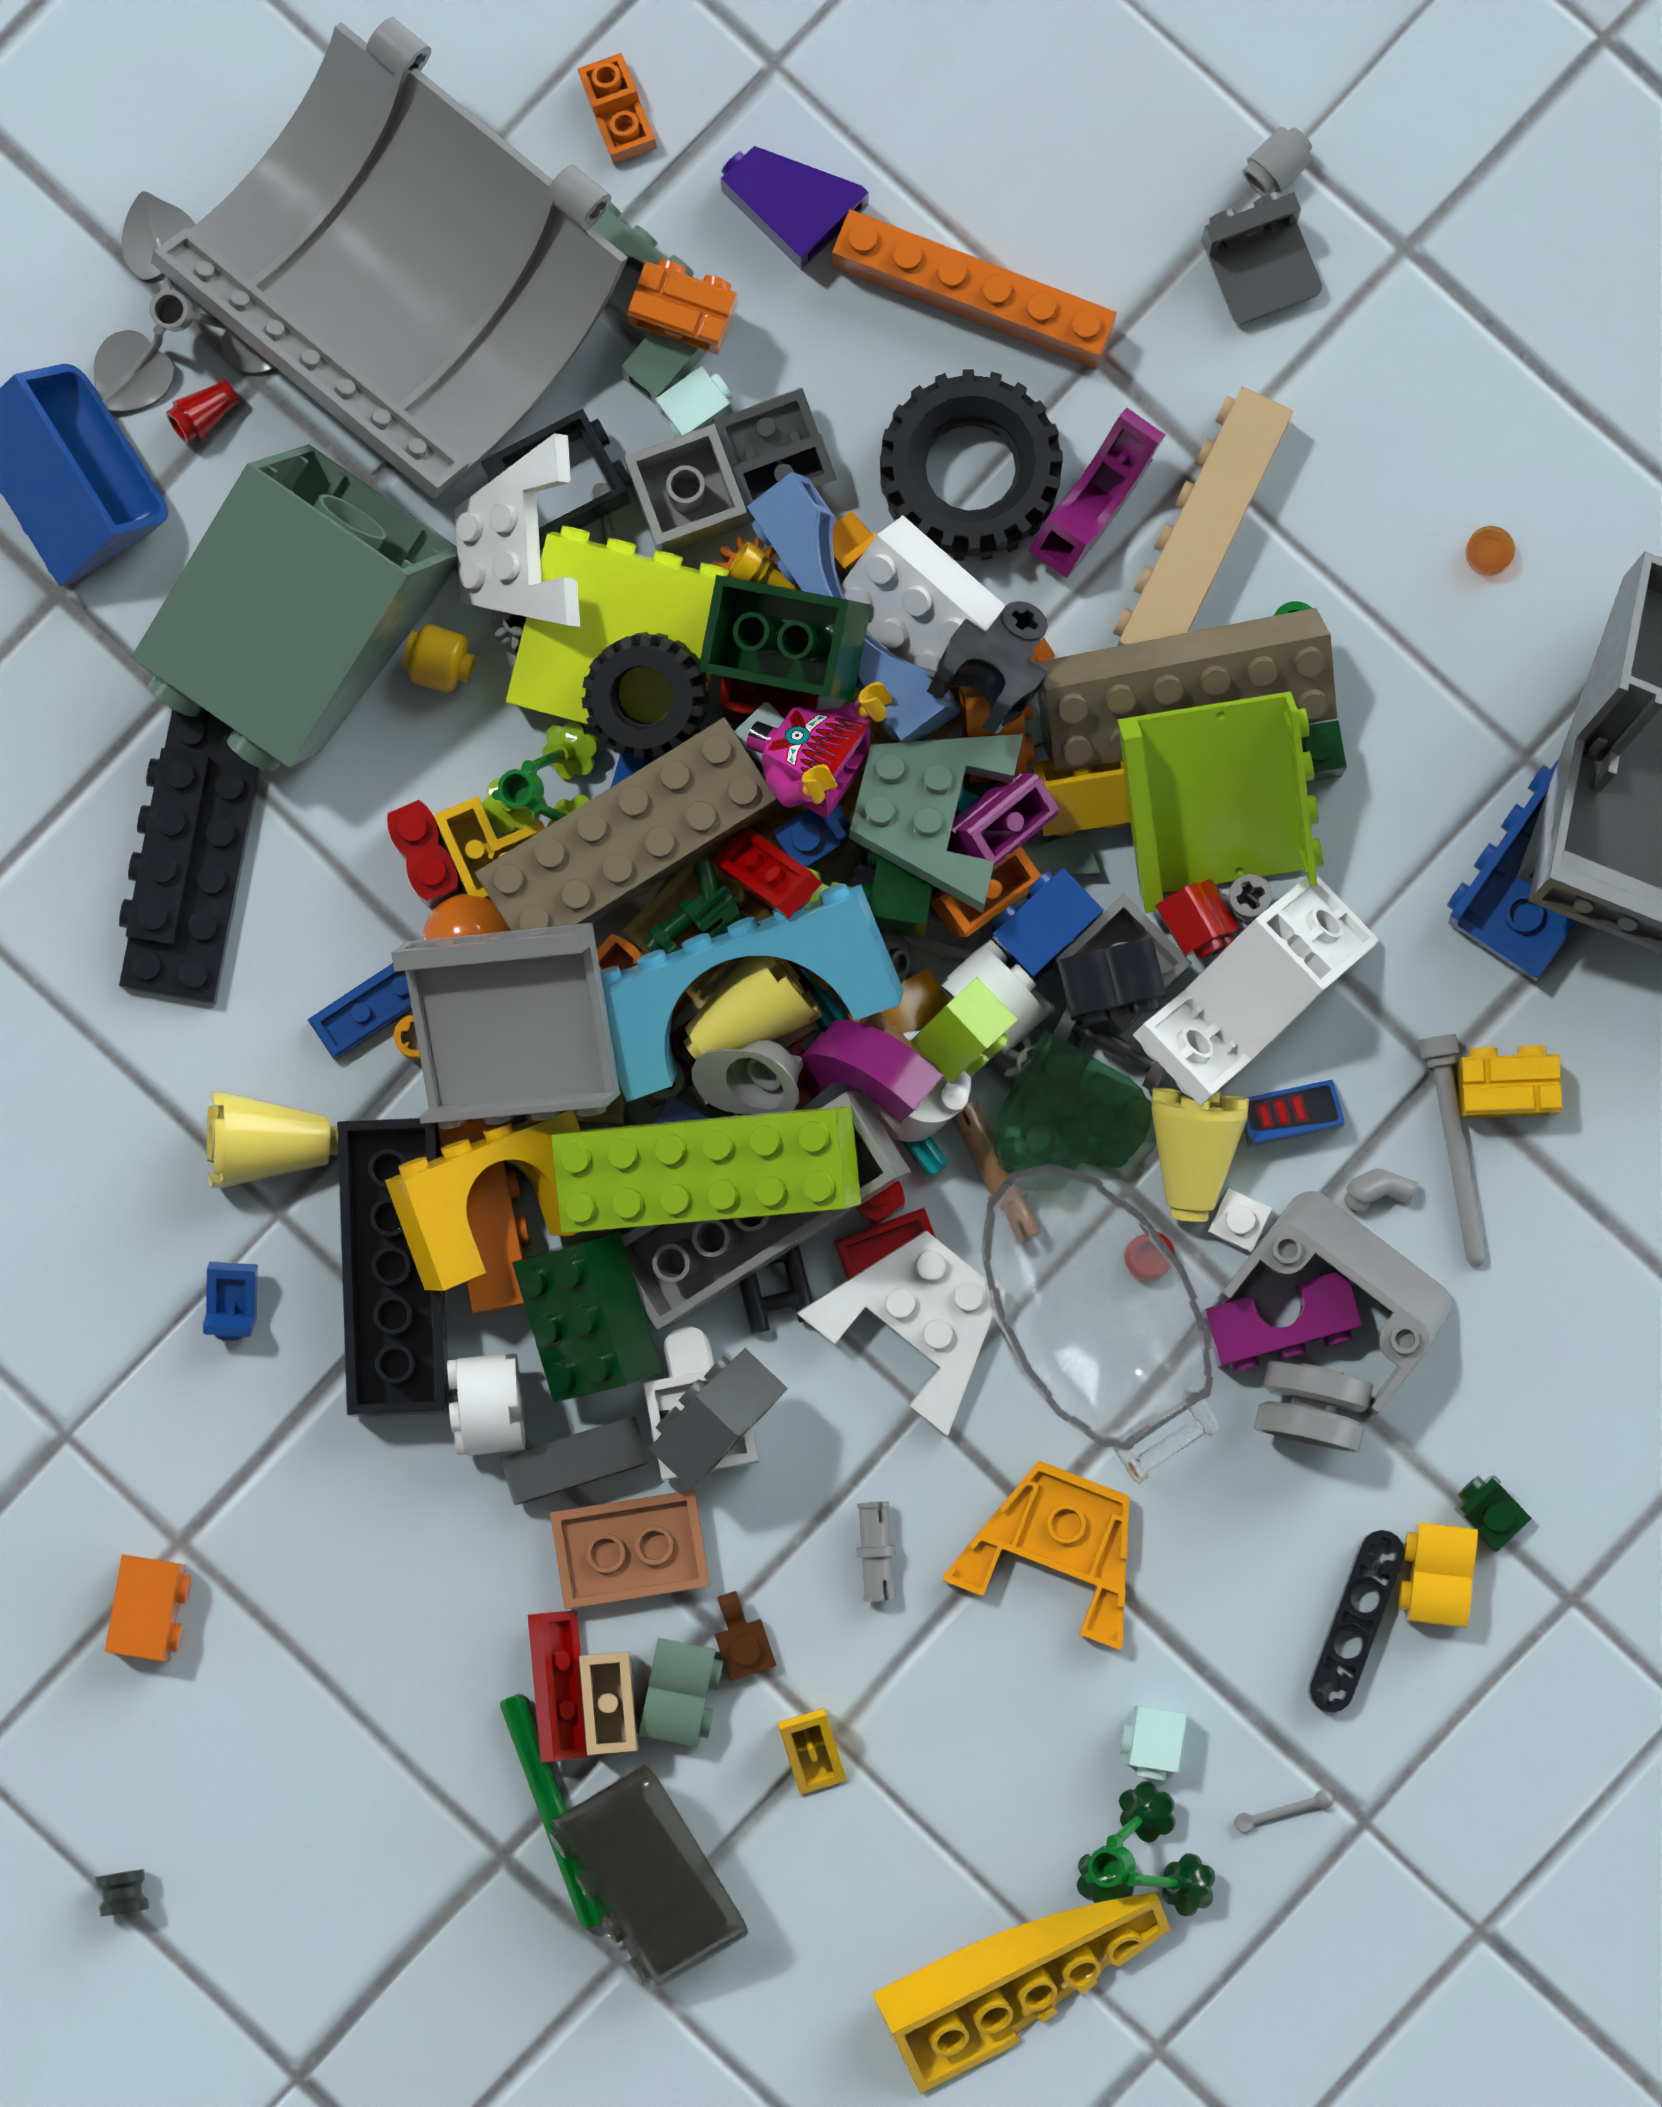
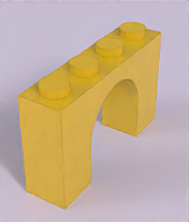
M573 1110L559 1111V1116L546 1120H531L530 1114H525L527 1121L512 1126L511 1121L494 1125L483 1131L484 1139L470 1144L469 1139H464L441 1148L442 1157L430 1162L427 1161L426 1157L408 1161L398 1167L399 1175L385 1180L424 1290L445 1291L486 1273L469 1227L466 1206L468 1194L475 1179L484 1169L496 1162L505 1161L516 1166L529 1179L550 1236H572L578 1233H561L551 1135L580 1130Z

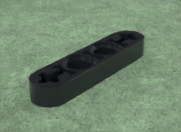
M1379 1530L1371 1532L1359 1544L1308 1685L1309 1699L1315 1707L1322 1711H1341L1349 1705L1354 1696L1404 1558L1403 1543L1397 1535L1390 1531ZM1382 1538L1389 1541L1388 1549L1394 1552L1393 1560H1383L1377 1573L1388 1576L1385 1585L1373 1577L1358 1575L1361 1565L1365 1569L1371 1570L1375 1556L1368 1552L1370 1544H1379ZM1360 1584H1369L1377 1591L1378 1603L1370 1612H1359L1351 1603V1593ZM1343 1630H1352L1361 1639V1650L1353 1658H1343L1335 1651L1334 1639ZM1327 1657L1339 1665L1354 1667L1351 1677L1341 1672L1337 1686L1344 1690L1343 1697L1341 1699L1333 1698L1330 1704L1323 1702L1324 1693L1317 1690L1320 1681L1329 1682L1334 1668L1324 1667Z

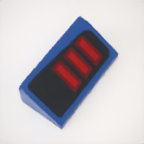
M1333 1080L1247 1097L1249 1098L1244 1131L1248 1147L1340 1128L1345 1125Z

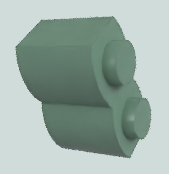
M658 1637L639 1736L697 1747L698 1737H709L714 1709L705 1708L708 1688L718 1690L723 1661L714 1659L715 1648Z

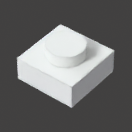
M1228 1188L1207 1233L1248 1253H1252L1272 1208Z

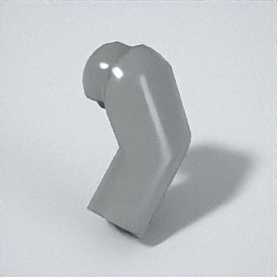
M1376 1168L1350 1181L1346 1187L1348 1193L1344 1198L1345 1204L1354 1212H1364L1368 1210L1370 1202L1382 1196H1387L1409 1205L1416 1190L1417 1182L1384 1169Z

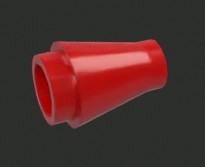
M223 379L216 385L173 401V407L166 411V416L177 435L188 444L194 439L201 441L240 401L231 385Z

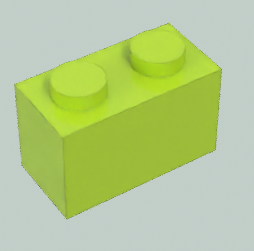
M976 977L911 1042L952 1083L963 1071L972 1077L1010 1041L1004 1032L1018 1019Z

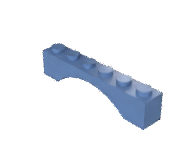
M790 472L747 506L755 519L752 523V528L764 544L774 547L781 558L777 561L778 568L791 584H798L800 589L805 592L846 599L835 568L832 541L834 515L809 478ZM866 631L856 687L861 692L869 684L881 682L888 690L893 700L891 703L884 705L887 709V714L884 720L880 722L885 731L894 740L898 741L900 739L903 742L923 741L963 711L950 691L942 699H937L926 692L936 671L916 666L892 654Z

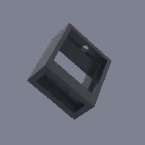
M583 408L481 461L485 475L490 482L554 433L567 435L568 444L582 438L610 491L539 527L540 549L544 548L548 533L553 531L560 533L562 526L581 529L630 503L626 488L633 485L620 459L613 463L611 462L604 447L611 443L598 418L590 422Z

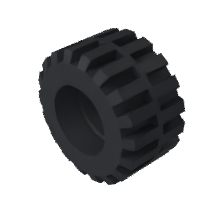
M643 632L629 637L626 636L614 642L593 660L589 666L591 670L588 676L584 677L582 688L586 689L585 696L581 698L583 709L587 708L589 717L586 721L590 729L592 727L596 728L600 734L597 738L604 745L608 742L615 747L613 751L622 755L626 752L631 753L633 758H645L650 755L657 757L679 746L696 732V728L705 717V706L709 702V692H706L705 685L708 679L705 672L698 671L700 660L695 653L691 655L685 649L687 645L679 640L672 641L665 634L657 633L653 635ZM640 666L654 668L662 673L670 683L673 692V704L669 713L662 720L655 723H642L629 716L622 707L619 698V685L623 676L633 668Z

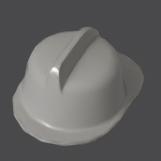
M757 1040L741 1050L719 1049L702 1054L696 1059L692 1067V1082L697 1092L709 1104L722 1111L737 1114L794 1111L799 1102L797 1083L799 1081V1073L803 1068V1059L800 1056L791 1055L787 1049L776 1042Z

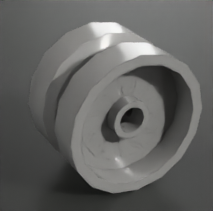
M1268 1361L1263 1386L1272 1394L1291 1399V1404L1274 1401L1259 1404L1254 1425L1255 1430L1321 1447L1349 1452L1360 1451L1364 1428L1358 1421L1337 1415L1336 1412L1337 1410L1349 1412L1368 1410L1374 1386L1372 1383L1320 1366Z

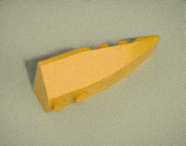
M1155 1892L1103 1901L1055 1913L994 1934L937 1959L933 1963L872 1993V1996L921 2094L1008 2050L1021 2040L1018 2032L1037 2018L1042 2023H1045L1058 2013L1055 2007L1056 2004L1075 1990H1078L1083 1995L1098 1984L1096 1980L1101 1971L1111 1964L1121 1967L1170 1931L1171 1928Z

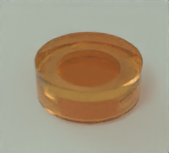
M1482 527L1472 534L1466 545V560L1469 566L1478 574L1484 576L1498 575L1509 567L1514 558V541L1510 534L1500 527Z

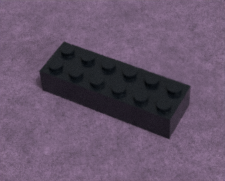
M420 1118L337 1122L347 1415L351 1417L449 1413L445 1291L424 1290L385 1180L399 1175L398 1167L408 1161L426 1157L427 1161L430 1162L441 1157L437 1122L421 1124Z

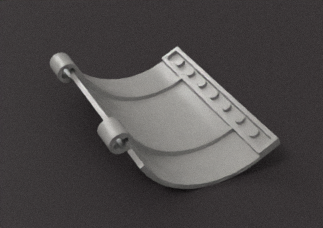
M390 17L383 21L372 33L368 43L340 22L334 27L324 59L307 93L265 155L238 186L191 229L185 227L155 249L151 264L434 500L498 446L552 386L578 351L601 315L622 274L628 257L592 228L607 210L611 202V195L573 164L563 169L552 180L425 76L421 70L431 55V48L398 20Z

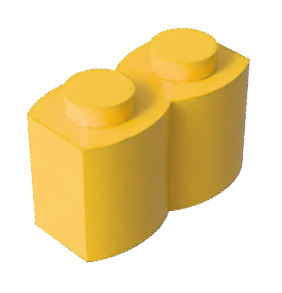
M1419 1522L1416 1524L1415 1533H1406L1403 1560L1412 1562L1410 1581H1401L1398 1599V1610H1406V1621L1457 1628L1468 1627L1478 1529Z

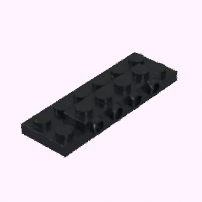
M172 709L165 748H161L159 759L151 758L149 761L146 786L154 787L150 806H141L137 822V833L145 834L141 853H132L128 869V880L136 881L132 900H123L119 916V927L127 928L125 936L128 938L119 986L124 989L216 1004L261 769L239 757L229 747L227 739L233 728L207 710H201L198 716L192 717Z

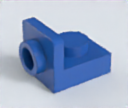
M837 804L828 818L820 816L807 808L773 830L772 834L787 855L803 866L810 868L848 843V836L844 830L851 825Z

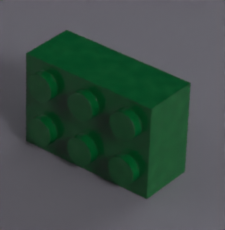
M716 575L698 671L853 701L872 604Z
M620 1231L546 1250L512 1262L553 1403L626 1386L662 1372Z

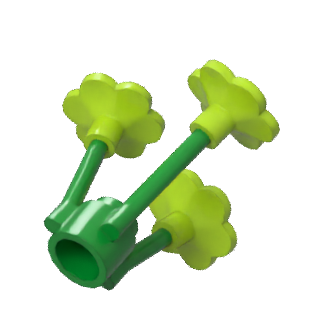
M571 720L565 725H552L546 732L548 743L543 748L542 757L533 761L525 760L521 770H509L501 778L494 779L489 783L487 788L488 797L482 802V806L488 819L493 820L497 831L509 834L516 828L523 829L530 826L536 821L535 813L551 819L547 825L548 827L591 800L585 795H577L571 801L566 799L560 800L552 808L542 801L544 785L537 775V770L549 765L555 766L556 773L563 779H571L577 774L587 775L594 770L595 760L593 756L598 752L599 742L594 735L586 733L583 723Z

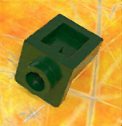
M1477 1475L1457 1494L1462 1502L1454 1510L1472 1529H1478V1535L1494 1552H1498L1532 1518L1500 1485L1501 1481L1495 1475L1489 1476L1486 1480Z

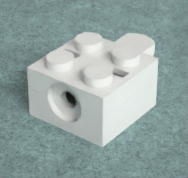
M682 1326L673 1330L666 1337L663 1346L669 1378L643 1383L654 1442L661 1435L655 1428L658 1423L675 1406L680 1411L683 1410L684 1406L678 1401L682 1395L698 1379L705 1385L709 1382L704 1378V1375L714 1365L710 1341L698 1328ZM753 1427L733 1446L712 1471L759 1462ZM658 1459L662 1480L677 1479L678 1477Z

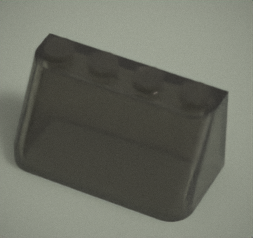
M646 1764L629 1770L549 1821L554 1828V1831L549 1833L555 1848L564 1859L570 1856L580 1871L575 1876L577 1884L589 1901L596 1898L606 1916L601 1918L602 1925L615 1944L622 1941L632 1958L626 1961L627 1966L640 1986L643 1987L648 1984L651 1990H656L748 1935V1929L742 1916L659 1779Z

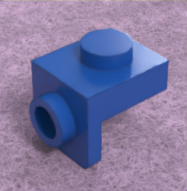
M209 1262L207 1267L206 1316L203 1321V1334L215 1335L216 1338L225 1341H235L252 1335L257 1320L258 1264Z

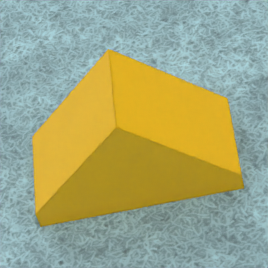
M825 1707L777 1722L800 1795L847 1781Z

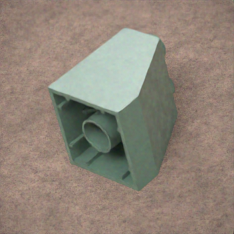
M310 444L248 463L131 658L155 674L148 688L160 702L181 714L192 717L198 716L204 708L233 728L227 739V744L239 757L266 771H276L281 762L290 768L322 751L444 586L458 563L457 546Z

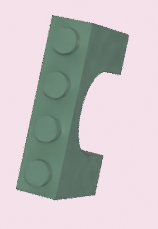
M611 202L605 213L592 226L595 231L628 257L624 267L641 273L646 261L658 265L660 259H666L685 267V275L691 277L694 275L692 269L680 258L672 255L668 259L655 249L658 244L657 241L642 227L636 225L631 229L619 219L621 212ZM650 332L622 364V378L656 405L655 399L684 379L707 351Z

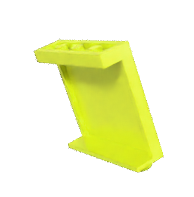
M562 526L560 533L555 531L548 533L541 556L542 582L562 577L573 578L577 581L580 627L526 617L505 702L588 724L586 719L589 717L587 708L583 709L581 698L585 696L586 688H582L584 677L588 676L591 670L589 666L609 645L626 636L629 637L637 633L648 632V634L653 635L657 633L668 635V639L672 641L679 640L687 645L685 649L691 655L695 653L700 660L716 575L728 577L729 569L708 563H701L700 570L682 566L683 557L655 550L653 558L635 553V544L614 538H608L607 545L588 541L590 532L569 526ZM647 666L636 667L628 671L621 679L619 685L620 702L627 714L633 719L642 723H655L662 720L671 710L673 704L672 688L666 677L656 669ZM706 673L708 682L705 683L706 692H708L712 678L710 673ZM699 725L696 728V732L691 737L701 732V729H699Z

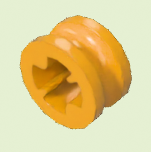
M408 1015L396 1025L393 1038L401 1054L409 1059L419 1060V1049L412 1050L410 1049L411 1044L409 1042L403 1043V1034L411 1033L412 1025H414L413 1015Z

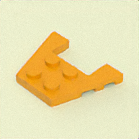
M1038 1460L945 1572L942 1581L983 1597L1001 1550L1019 1555L1095 1585L1096 1590L1079 1635L1121 1650L1124 1634L1130 1496Z

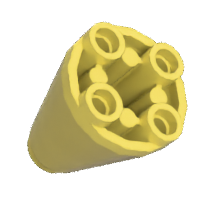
M1153 1088L1151 1110L1166 1204L1171 1207L1170 1217L1181 1221L1206 1222L1209 1220V1211L1215 1209L1247 1121L1249 1098L1230 1095L1220 1096V1090H1218L1204 1104L1199 1106L1192 1097L1181 1096L1182 1091Z

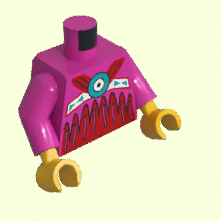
M874 682L860 692L857 701L843 708L813 710L800 706L791 709L779 728L759 721L755 722L747 737V748L762 754L764 780L779 802L787 808L803 805L820 816L828 818L867 761L870 749L869 721L871 719L875 722L884 720L887 714V709L884 705L891 703L893 697L881 682Z

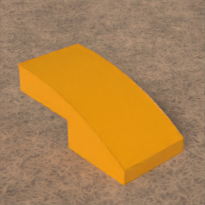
M926 968L902 982L901 985L904 993L901 1004L881 1011V1013L890 1021L895 1029L904 1034L922 1030L950 1001L940 989L939 983L929 968ZM849 1014L847 1019L854 1021L852 1015Z

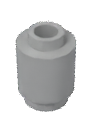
M1279 127L1247 158L1248 165L1242 170L1243 176L1262 196L1274 192L1281 193L1313 161L1309 152L1312 149V144L1297 128L1293 127L1289 131L1284 127Z

